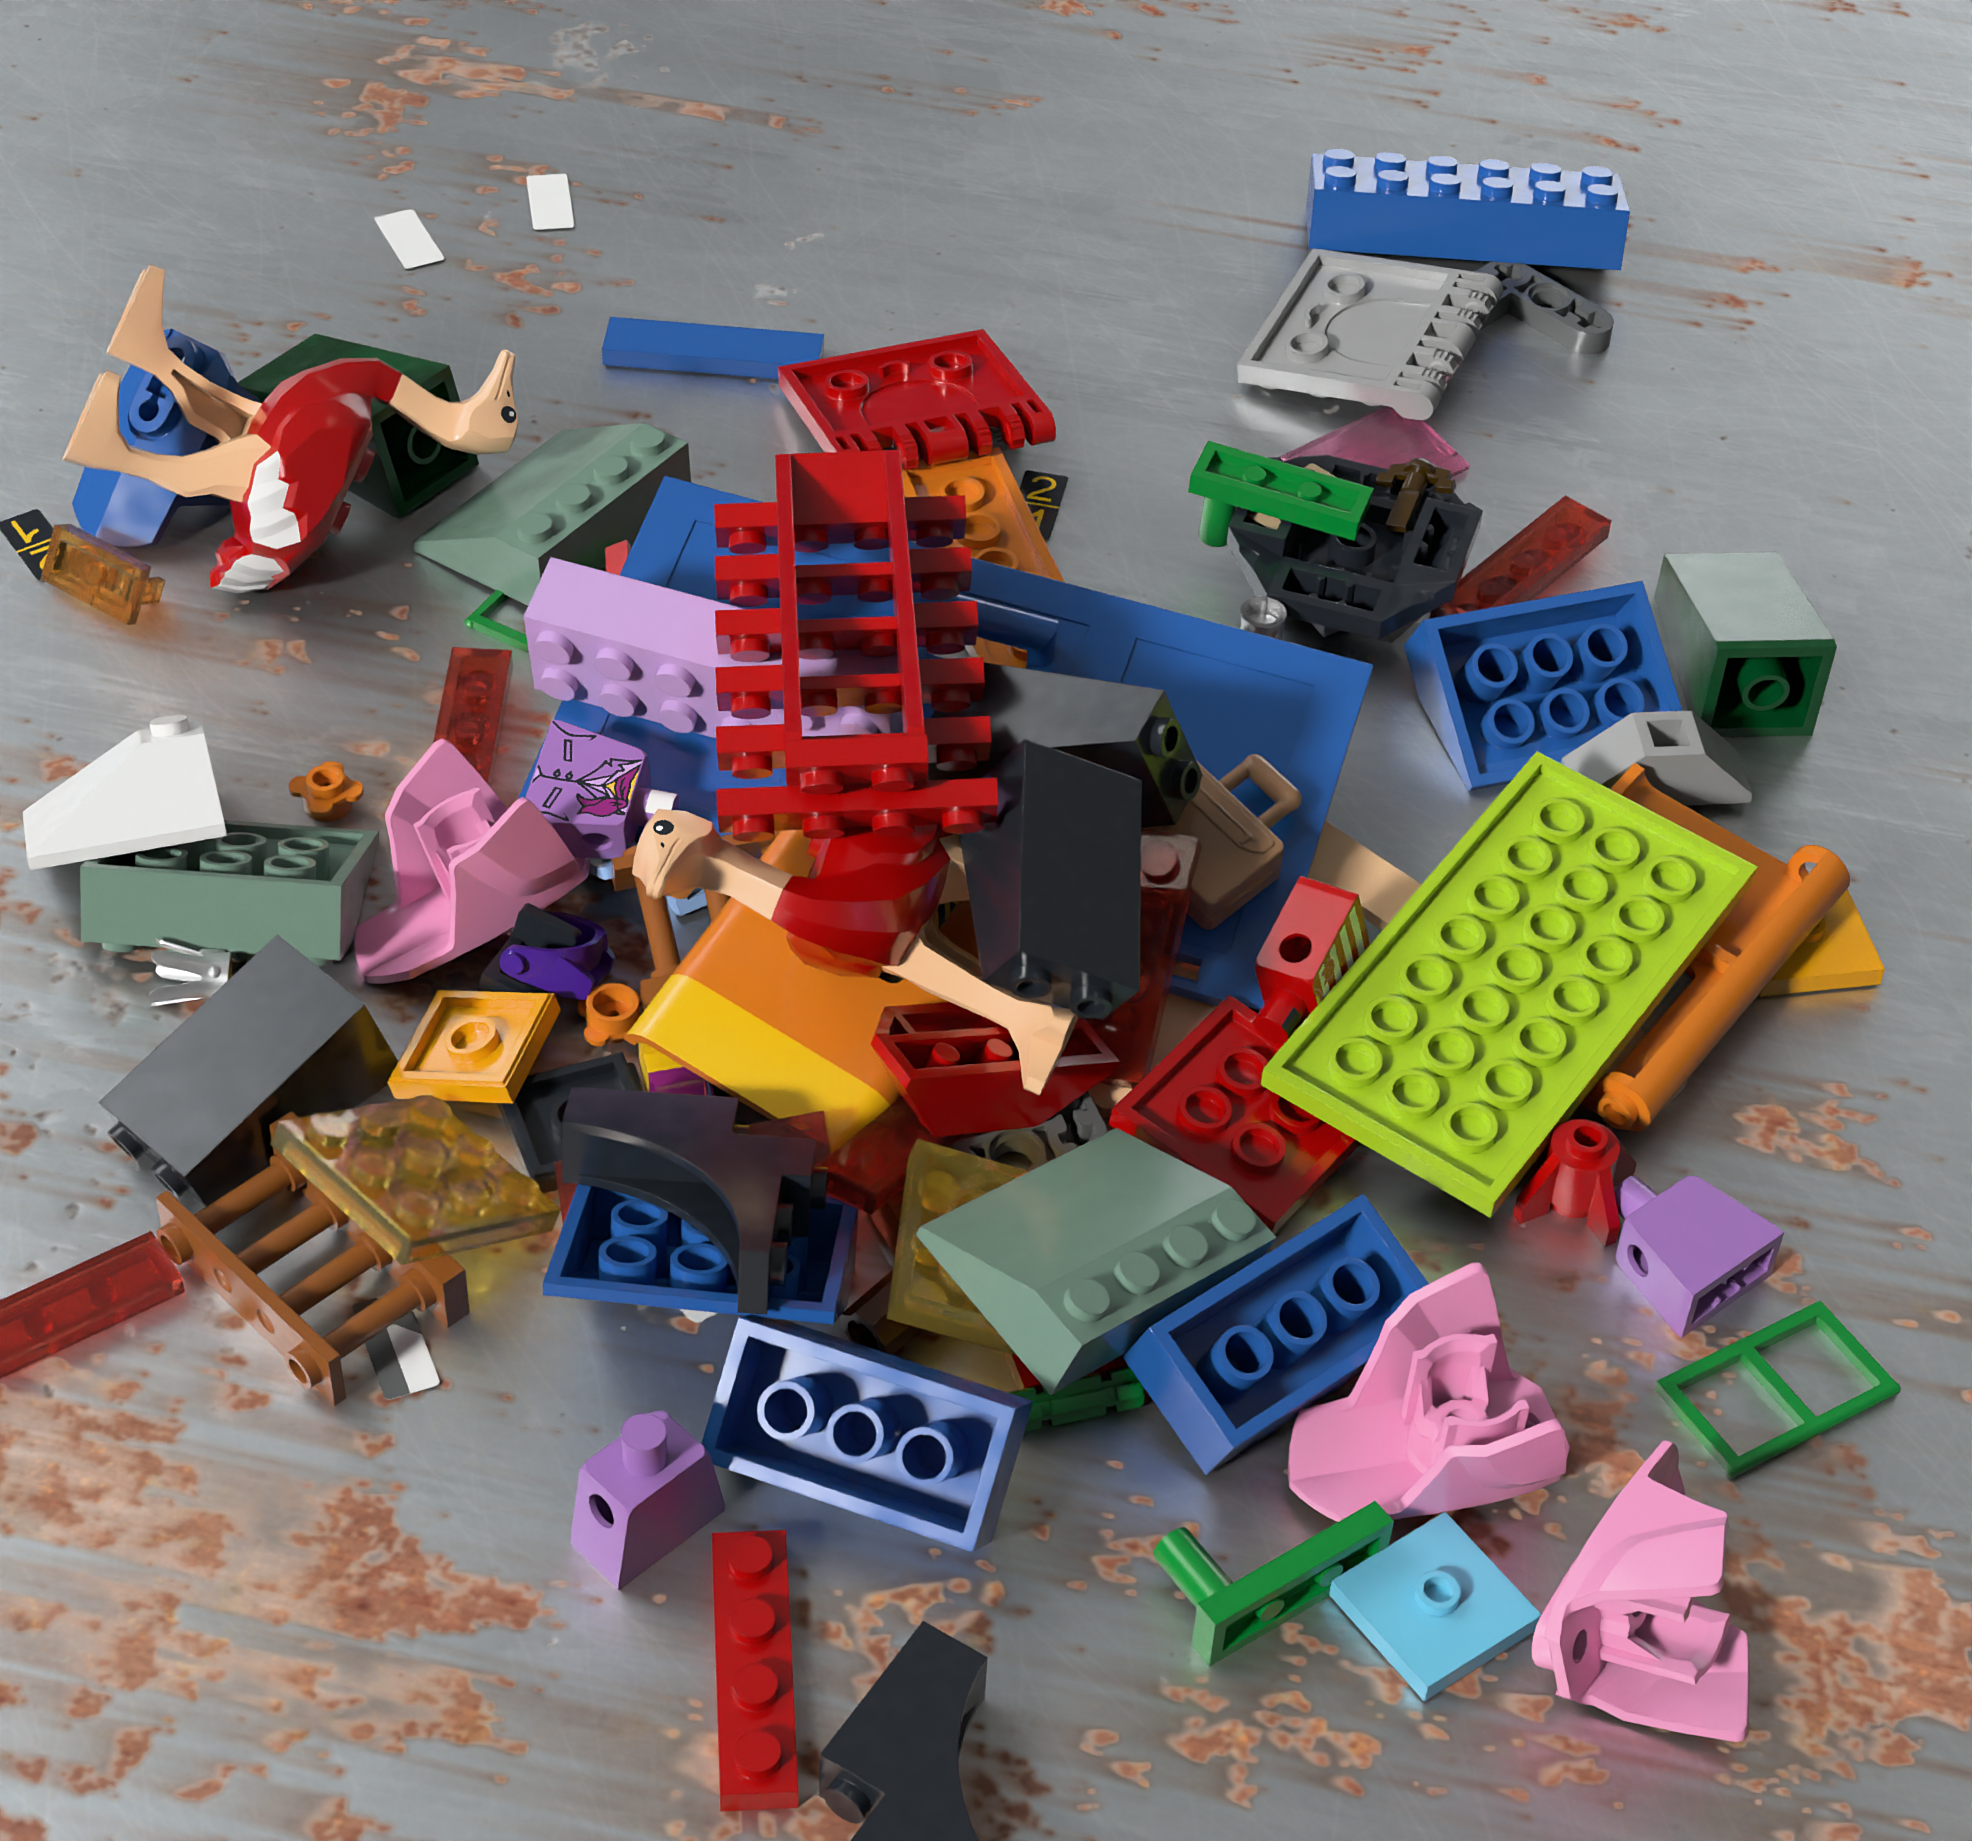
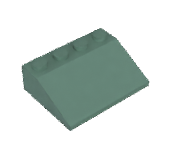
M646 423L561 430L412 541L413 551L494 590H500L504 595L528 606L551 557L601 570L606 566V547L627 540L630 546L634 544L664 476L691 482L688 442Z
M224 820L227 836L87 860L80 867L81 941L102 943L103 949L112 952H131L140 949L142 946L162 947L155 941L158 938L196 951L201 949H222L225 952H232L233 959L248 962L278 934L316 966L332 964L334 960L342 959L354 940L355 929L359 921L379 845V831ZM166 948V951L176 952V951H173V950H170V949H167V948Z
M1118 1128L920 1226L916 1233L919 1240L1050 1395L1127 1353L1150 1326L1263 1257L1277 1238L1231 1186Z

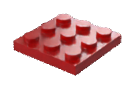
M1229 995L1113 1107L1109 1125L1231 1186L1269 1230L1275 1234L1361 1143L1261 1085L1263 1068L1284 1044L1274 1043L1259 1034L1253 1024L1257 1013Z

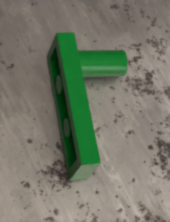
M1207 441L1191 473L1188 488L1189 493L1204 497L1198 536L1204 544L1212 547L1227 545L1228 527L1237 507L1355 541L1370 508L1374 490L1371 487L1212 441Z
M1373 1501L1235 1582H1232L1186 1527L1177 1528L1165 1535L1156 1545L1153 1557L1195 1606L1196 1616L1191 1646L1210 1667L1329 1597L1333 1579L1389 1547L1394 1521L1376 1501Z

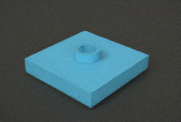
M1446 1512L1333 1579L1329 1596L1424 1702L1534 1633L1542 1615Z

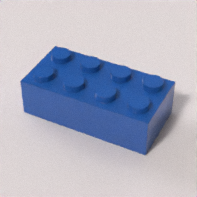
M1362 1194L1150 1326L1123 1358L1203 1473L1207 1475L1296 1417L1299 1410L1313 1406L1359 1376L1379 1339L1385 1321L1397 1310L1409 1294L1429 1283L1366 1196Z
M743 1316L738 1317L701 1445L711 1455L713 1465L970 1552H975L993 1540L1033 1401L787 1320Z

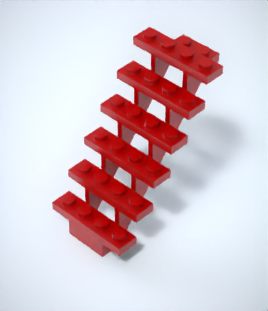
M900 450L775 454L777 502L714 504L717 548H729L730 552L741 554L714 557L717 600H730V604L738 607H757L766 604L768 598H780V608L715 610V628L718 655L730 654L731 659L735 661L756 662L769 658V653L782 652V665L715 667L718 711H731V715L739 719H760L771 715V709H784V724L717 726L716 748L719 771L732 770V776L740 779H761L771 776L773 769L786 768L787 786L716 789L719 833H733V839L737 841L760 842L773 839L775 831L803 830V836L806 838L831 839L843 836L845 834L844 828L872 827V832L875 835L902 836L913 833L914 825L942 824L944 832L964 834L982 830L984 823L996 822L998 811L997 778L927 781L928 763L936 762V767L943 771L969 770L977 766V761L989 760L991 749L990 716L926 719L923 716L922 704L931 703V708L936 711L953 712L965 710L971 706V702L983 700L985 685L983 657L918 659L917 648L926 647L928 653L948 655L963 651L965 645H976L978 633L977 601L913 602V593H921V597L928 600H947L957 597L959 591H970L972 577L971 547L940 548L951 545L953 539H964L965 495L904 497ZM908 541H916L918 546L925 548L909 549ZM854 543V547L862 550H880L889 547L890 562L795 565V551L819 552L827 549L829 544ZM766 546H778V554L758 553L764 552ZM857 595L860 601L871 603L885 602L893 599L894 616L798 620L797 603L818 605L831 601L832 596ZM861 649V654L869 657H887L898 653L899 673L800 677L799 658L809 660L825 659L833 656L835 650ZM864 706L865 711L872 714H892L902 711L903 733L802 736L801 715L809 717L829 716L837 713L838 707Z

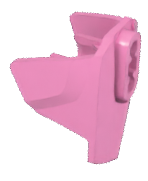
M441 738L432 744L396 788L385 813V821L390 839L396 900L394 904L356 926L354 947L359 968L369 984L409 980L434 969L513 928L519 911L526 903H530L543 910L566 895L587 878L591 868L589 858L574 857L556 830L528 798L521 797L508 809L457 748L449 741Z
M1481 1263L1468 1264L1409 1294L1397 1310L1385 1321L1379 1339L1351 1394L1343 1399L1299 1410L1292 1430L1289 1447V1488L1313 1509L1339 1522L1376 1501L1392 1520L1491 1504L1531 1493L1559 1481L1562 1474L1566 1473V1460L1570 1445L1565 1437V1430L1560 1420L1556 1419L1542 1388L1509 1368L1490 1279L1485 1267Z
M1663 1440L1614 1500L1540 1616L1533 1635L1532 1659L1536 1666L1554 1671L1557 1683L1555 1695L1561 1698L1593 1705L1627 1722L1733 1742L1744 1741L1749 1734L1750 1663L1747 1635L1743 1630L1731 1624L1730 1614L1709 1609L1694 1598L1717 1594L1724 1585L1726 1537L1729 1528L1728 1516L1722 1510L1702 1504L1686 1496L1678 1468V1448L1673 1442Z

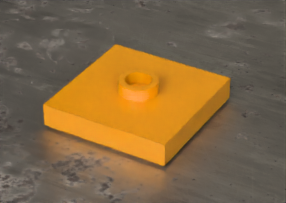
M1848 889L1760 992V997L1881 985L1885 972L1884 965Z
M438 990L387 1081L394 1098L513 1104L561 1011L555 994Z

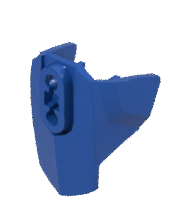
M172 328L164 330L168 349L180 360L185 357L183 362L185 365L208 381L241 397L261 403L254 395L237 383L224 353ZM130 365L120 384L118 401L119 427L129 445L157 454L177 456L204 451L218 445L214 437L187 423L171 392L154 375ZM85 467L72 505L81 528L94 543L112 548L141 549L159 544L179 507L230 506V500L210 494L183 497L142 478L115 471L95 470Z

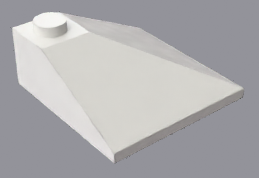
M169 715L151 720L149 722L150 728L137 730L25 809L22 813L29 869L35 870L227 836L205 734L200 720L188 722L186 715Z

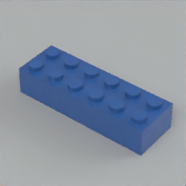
M1328 149L1324 151V154L1312 153L1306 205L1308 249L1621 270L1630 208L1620 174H1614L1608 168L1589 166L1583 168L1582 172L1563 171L1561 167L1550 163H1535L1531 165V168L1510 167L1507 162L1496 159L1481 160L1479 165L1461 164L1456 159L1448 156H1431L1427 161L1406 160L1407 158L1404 155L1393 152L1378 153L1375 158L1359 157L1345 149Z

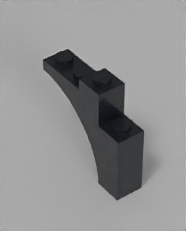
M572 1087L562 1121V1183L582 1184L627 1194L652 1203L690 1223L719 1249L728 1262L737 1285L738 1313L767 1315L771 1287L785 1286L788 1247H791L792 1236L808 1237L812 1209H826L828 1167H815L816 1139L750 1135V1125H738V1098Z
M925 1621L921 1622L819 1755V1797L823 1798L829 1808L842 1819L855 1824L863 1822L850 1841H979L963 1799L959 1776V1757L976 1710L985 1699L988 1657Z

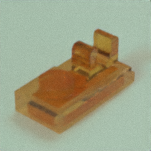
M72 524L54 525L41 580L127 625L136 624L141 605L160 602L165 584V579L161 577H149L151 566L114 548L113 545Z

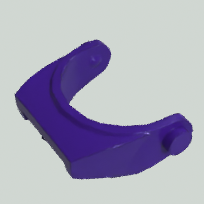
M546 911L581 931L582 935L579 945L558 949L511 945L500 956V967L504 973L521 982L562 997L586 1000L590 992L598 987L607 977L614 965L615 955L608 947L607 932L599 924L588 919L564 912Z

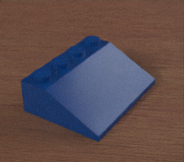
M1643 581L1426 619L1421 622L1403 645L1418 698L1468 791L1509 784L1536 751L1561 763L1564 756L1631 713L1683 711Z
M577 1184L543 1281V1295L834 1325L847 1308L855 1272L859 1198L827 1195L825 1210L812 1209L809 1236H792L791 1247H788L785 1286L771 1287L768 1312L765 1315L738 1313L737 1285L728 1262L719 1249L690 1223L652 1203L627 1194Z

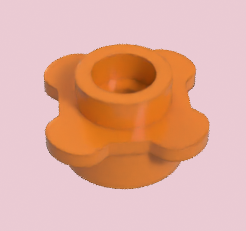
M327 761L311 769L306 776L292 778L289 782V792L293 797L302 798L304 812L310 818L329 822L341 819L351 811L353 802L358 801L363 796V785L359 781L351 780L344 773V766L341 763Z
M607 983L594 988L586 1000H580L578 1003V1013L586 1019L587 1027L584 1029V1039L594 1046H604L607 1043L624 1041V1037L640 1017L639 1008L642 1006L640 994L620 983Z

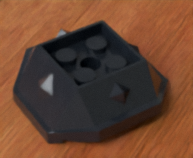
M1330 455L1300 456L1283 461L1280 457H1267L1302 468L1309 464H1316L1337 478L1374 488L1370 508L1355 541L1279 519L1281 522L1277 530L1267 528L1249 517V513L1257 512L1237 507L1228 527L1227 546L1256 597H1269L1279 601L1286 608V617L1312 623L1323 637L1338 631H1344L1393 643L1423 615L1453 600L1478 535L1483 510L1470 502L1465 504L1455 492L1453 494L1436 493V484H1434L1431 488L1425 490L1407 533L1387 531L1385 524L1404 483V480H1396L1393 488L1377 486L1376 478L1379 472L1387 473L1389 469Z

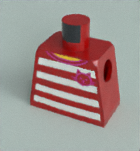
M1300 876L1256 957L1255 971L1264 1005L1254 1019L1253 1024L1258 1033L1264 1038L1278 1044L1286 1043L1294 1030L1298 1029L1370 945L1359 894Z

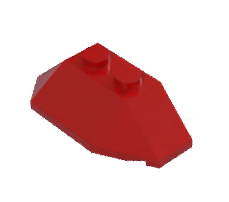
M951 1002L885 1006L879 1017L870 1044L898 1092L933 1137L1036 1127L1112 1074L1120 1062L1084 1018L1078 1017L1068 1043L1039 1096L1023 1088L1019 1051L1008 1029Z

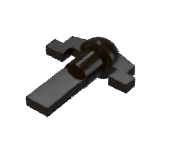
M1414 458L1408 463L1391 464L1387 473L1379 472L1376 484L1380 487L1393 488L1396 480H1404L1385 524L1387 531L1407 533L1425 490L1431 488L1434 484H1436V493L1453 494L1456 482L1451 480V471L1433 465L1432 462L1425 458Z

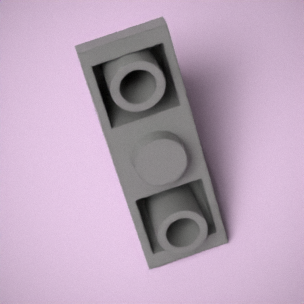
M1692 711L1631 713L1564 756L1561 764L1609 789L1636 763L1645 768V776L1651 786L1683 805L1750 803L1753 796L1739 751Z

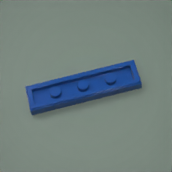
M610 317L602 346V364L778 379L779 366L822 359L824 334Z

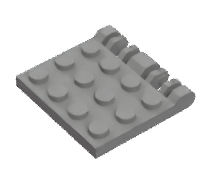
M1312 248L1237 363L1238 382L1259 385L1265 389H1283L1308 393L1320 398L1333 397L1358 401L1369 406H1389L1402 418L1426 420L1432 416L1439 404L1443 392L1448 385L1446 382L1452 380L1455 371L1461 366L1479 333L1478 331L1483 325L1481 322L1487 320L1490 311L1494 309L1502 296L1503 285L1497 277L1487 273Z

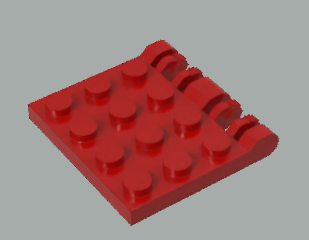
M984 329L778 367L780 389L824 452L883 450L882 448L890 447L894 448V450H900L902 469L909 470L918 467L919 454L917 447H919L921 457L928 466L967 459L969 445L977 456L990 454L993 445L992 434L989 429L991 427L1000 429L1002 440L1008 445L1010 450L1023 448L1025 439L1031 446L1054 442L1056 439V426L1052 412Z

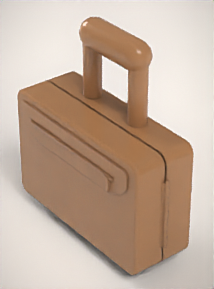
M1259 754L1247 756L1241 764L1219 781L1197 761L1203 774L1200 787L1196 796L1186 805L1176 825L1141 827V869L1165 891L1164 897L1169 905L1180 906L1205 930H1212L1280 876L1284 845L1269 829L1290 812L1300 807L1302 795L1288 779ZM1247 778L1252 780L1276 803L1258 818L1230 793Z

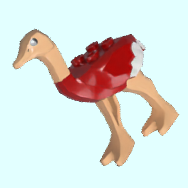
M150 264L147 270L143 269L106 354L154 375L171 392L187 423L214 437L218 445L184 456L157 454L129 445L119 427L118 401L121 376L106 370L104 374H99L62 460L90 469L115 471L142 478L183 497L210 494L230 500L235 534L224 540L215 552L218 562L210 571V588L233 593L268 590L289 576L325 542L327 535L337 536L341 531L351 508V504L343 501L347 491L354 480L359 483L363 481L375 456V451L367 448L373 436L371 401L387 405L418 430L445 447L476 455L506 453L515 441L518 428L513 389L515 354L507 349L502 350L492 372L479 391L469 399L461 402H448L434 396L402 372L378 358H341L301 371L282 381L263 403H258L208 381L185 365L168 349L162 326L165 269Z
M658 809L647 822L639 838L632 874L639 878L646 886L647 896L653 897V899H659L662 896L685 899L697 887L731 896L787 930L786 939L790 950L805 965L846 977L878 978L884 972L907 979L928 993L992 1020L1008 1029L1019 1051L1024 1090L1040 1096L1068 1043L1079 1016L1075 1015L1070 1009L1039 999L1021 998L1014 995L1008 989L983 982L980 961L952 943L937 929L934 915L939 904L970 900L959 834L944 832L942 824L914 825L913 833L902 836L875 835L872 832V827L844 828L845 834L843 836L831 839H811L807 855L816 859L808 876L803 877L793 876L751 856L723 839L711 821L687 811Z

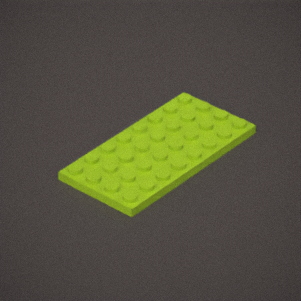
M1536 751L1263 1068L1261 1085L1491 1218L1551 1142L1553 1132L1560 1124L1565 1123L1747 892L1754 882L1758 866Z

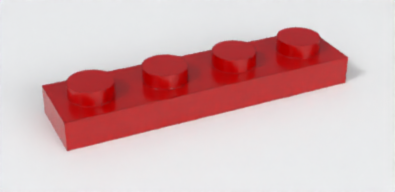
M786 1530L712 1533L720 1812L798 1808L799 1790Z

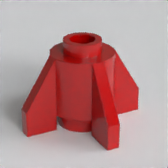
M1587 1119L1570 1120L1562 1123L1553 1132L1551 1142L1537 1158L1541 1168L1517 1196L1513 1216L1519 1224L1548 1214L1551 1207L1554 1211L1565 1217H1587V1226L1601 1244L1607 1247L1616 1243L1620 1229L1614 1188L1619 1186L1628 1177L1634 1175L1637 1163L1613 1132L1604 1125Z

